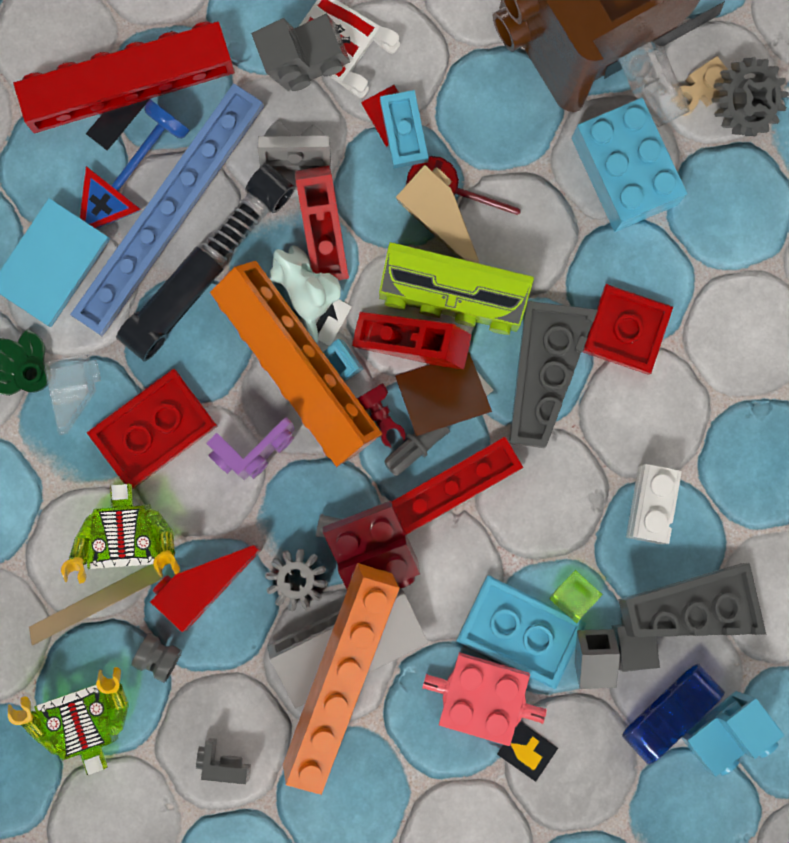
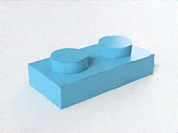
M415 90L380 96L393 169L428 162V153Z

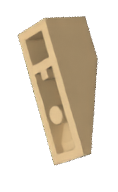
M424 165L396 196L398 203L457 257L480 264L455 196L449 187L452 181L437 167L431 171Z

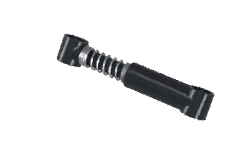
M265 163L259 167L247 182L245 187L247 195L241 199L240 207L233 209L234 214L227 216L228 221L221 223V229L214 231L215 236L213 238L208 237V244L203 243L201 248L196 246L146 305L124 322L117 332L116 339L142 361L146 362L152 358L166 341L167 334L223 271L221 265L227 260L225 256L229 252L233 253L231 249L235 245L239 246L238 241L241 238H246L244 234L248 230L252 231L250 227L254 223L258 224V218L263 219L267 212L274 214L280 210L293 194L295 186L269 164Z

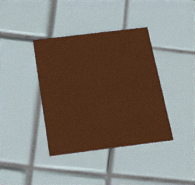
M470 352L467 354L464 370L427 365L395 376L416 436L492 412Z

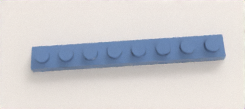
M233 83L70 315L103 337L264 108L262 101Z

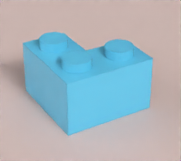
M738 691L731 694L680 735L705 770L715 777L719 774L724 776L733 771L739 764L738 759L744 754L754 759L758 756L764 758L778 748L779 744L777 741L785 736L756 698Z

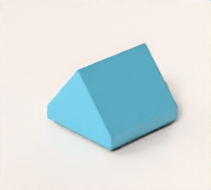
M335 340L323 352L344 382L364 370L344 340Z

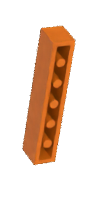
M256 260L235 266L210 291L220 310L227 315L239 332L241 339L248 344L258 358L262 368L269 373L279 387L283 397L290 402L300 416L304 426L311 431L322 446L325 455L332 460L336 467L355 457L382 435V432Z
M360 563L356 565L283 762L287 786L322 795L399 591V586L392 573Z

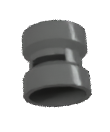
M149 633L137 650L131 666L140 671H152L155 679L165 683L175 668L182 650L174 645L164 646L159 637Z

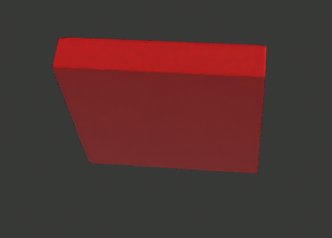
M605 284L596 308L598 310L589 330L582 352L650 375L673 307Z

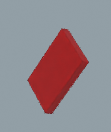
M172 369L89 430L87 434L121 481L127 484V489L132 491L218 426L176 369Z

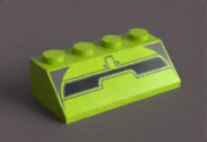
M389 242L379 290V299L385 300L384 304L391 308L405 310L406 306L419 308V313L424 316L440 318L441 314L455 317L454 322L461 325L474 327L477 322L489 325V330L494 333L510 335L511 331L517 332L521 325L534 277Z

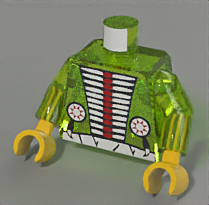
M132 484L110 485L111 507L95 508L92 514L85 518L73 541L69 560L65 561L61 567V573L65 582L68 581V575L71 572L79 571L77 576L79 584L84 583L86 580V572L83 566L86 564L87 569L153 564L154 569L161 578H163L162 569L168 564H171L175 574L180 572V566L174 557L175 544L172 528L160 512L152 509L150 504L133 505Z
M114 667L113 678H106L102 674V670H99L95 685L34 706L35 711H31L30 699L23 696L20 698L23 710H15L11 704H8V720L12 724L21 725L36 742L51 754L58 755L62 761L80 755L86 775L108 768L102 747L118 739V734L124 729L129 709L128 699L120 683L121 670L118 667Z

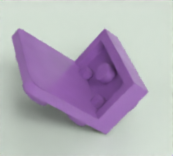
M287 417L284 418L244 459L216 433L206 443L213 450L208 456L227 474L233 470L243 480H246L249 476L255 479L269 465L266 461L269 455L274 450L281 453L294 440L292 432L295 428Z

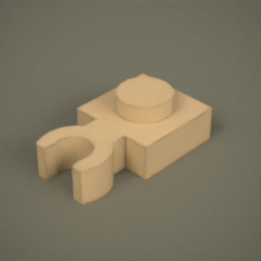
M718 56L688 76L686 81L690 86H680L670 98L672 102L679 97H686L688 99L689 105L681 112L683 116L691 114L698 105L699 100L707 108L713 103L712 98L719 96L720 91L716 90L713 86L714 83H723L724 79L720 72L728 69Z

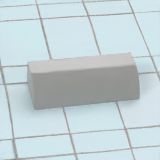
M399 588L368 673L429 644L402 588ZM339 611L268 645L270 661L295 709L306 703Z

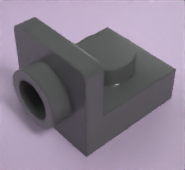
M209 738L205 742V747L199 746L196 769L202 770L201 780L246 785L250 778L251 764H242L243 758L237 756H221L220 761H215L217 739Z

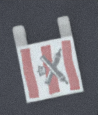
M317 0L299 26L326 13L338 28L350 59V63L342 66L343 69L340 72L328 77L344 86L356 97L363 99L369 92L368 81L361 75L353 73V69L373 41L388 53L394 54L400 47L399 35L391 29L379 26L338 0Z

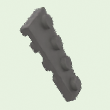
M527 301L522 326L509 438L510 444L546 448L598 310Z
M740 563L618 599L626 634L630 637L767 635L750 563Z

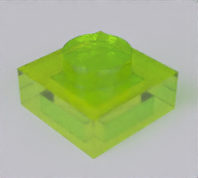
M575 570L549 599L577 624L603 594Z

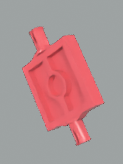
M459 652L455 668L447 680L426 673L422 689L443 694L444 707L439 726L510 746L515 727L521 721V718L543 724L544 717H546V708L526 703L525 692L530 678L529 672Z

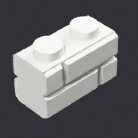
M647 464L638 467L626 538L656 544H669L672 530L669 524L673 523L682 471Z

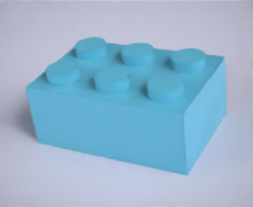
M643 97L576 126L571 139L614 232L678 206L687 195Z

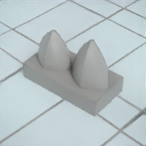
M277 120L268 128L264 136H258L257 148L260 167L267 163L276 171L304 170L330 165L331 169L330 136H325L314 125L307 128L301 136H291L286 126Z

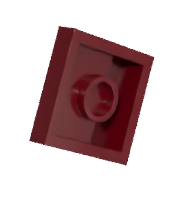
M391 500L323 527V535L337 562L338 573L347 590L357 563L392 573L399 588L411 585L415 581V576L420 575L418 559Z

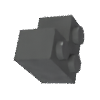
M327 13L297 28H293L282 18L251 33L266 73L287 91L302 90L311 84V80L322 75L326 77L335 75L343 69L342 66L350 63L338 28Z

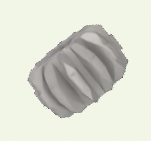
M298 549L296 562H293L291 553L288 550L283 551L286 565H283L277 559H273L271 564L279 570V573L269 572L265 574L266 579L277 580V585L268 587L267 593L272 594L278 590L281 591L282 594L275 601V604L278 606L283 604L287 597L290 598L289 611L296 610L297 599L299 598L302 607L305 610L309 609L311 606L306 595L309 594L314 600L320 601L322 595L313 588L314 586L323 588L328 585L327 581L316 580L315 576L326 572L325 566L314 570L311 568L318 559V556L315 554L311 555L307 562L304 563V549ZM294 569L301 570V577L306 578L305 586L299 585L300 590H293V583L287 582L288 574L294 575Z

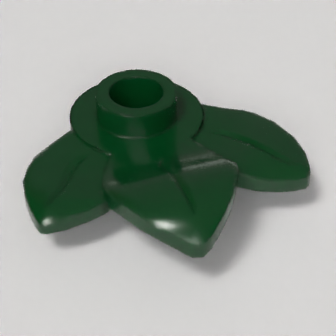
M25 330L20 336L18 343L10 339L0 338L1 395L10 396L21 390L36 393L46 388L49 384L51 370L44 361L46 347L42 338L33 331ZM30 368L37 370V376L33 380L26 378V372Z

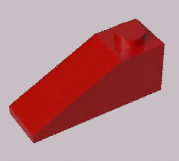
M330 165L295 171L311 269L315 274L330 273L338 280L349 279Z
M360 312L352 346L430 365L464 370L472 335L452 323Z
M252 545L175 574L173 578L166 575L152 590L156 596L150 603L181 632L188 631L262 550L257 545Z

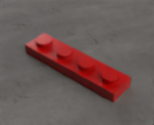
M505 436L392 501V504L407 535L524 467Z

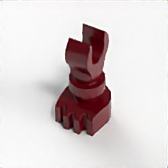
M382 383L357 399L365 410H370L371 419L377 422L382 432L380 436L381 442L385 446L392 448L386 438L387 431L392 428L396 429L403 440H405L406 434L403 427L395 423L388 413L391 411L388 405L384 407L381 402L388 394L385 385Z

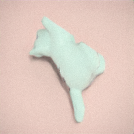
M292 245L289 248V254L277 249L274 251L273 265L268 278L272 283H280L286 288L294 309L303 317L304 327L317 343L319 335L316 319L323 315L332 303L339 300L341 295L339 281L330 273H313L307 254L299 247Z

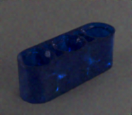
M695 664L625 729L622 737L645 763L650 765L662 757L722 699L725 691L700 664Z

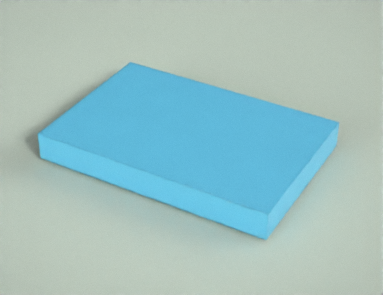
M48 198L0 270V295L45 325L52 327L110 241V238Z
M487 575L456 641L508 667L529 672L530 678L556 690L576 647L577 630H584L587 623Z

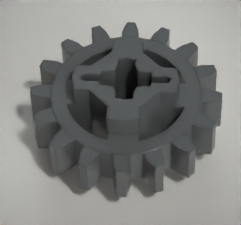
M756 57L744 58L743 61L731 62L732 70H722L720 72L724 79L723 83H714L713 87L720 91L719 96L712 98L713 103H719L720 108L714 115L715 117H725L721 126L723 128H732V134L757 136V133L769 132V124H778L780 122L776 115L777 111H786L787 107L781 104V98L789 96V92L781 91L780 87L786 82V78H776L779 67L768 66V59L756 60ZM748 73L756 75L754 78L749 79L743 77ZM752 115H755L757 117L751 121L744 120L746 117H751Z

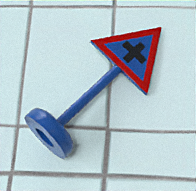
M151 99L146 103L144 110L158 124L113 184L110 185L86 166L80 219L95 229L142 210L119 192L120 188L165 129L179 139L186 137L190 131Z

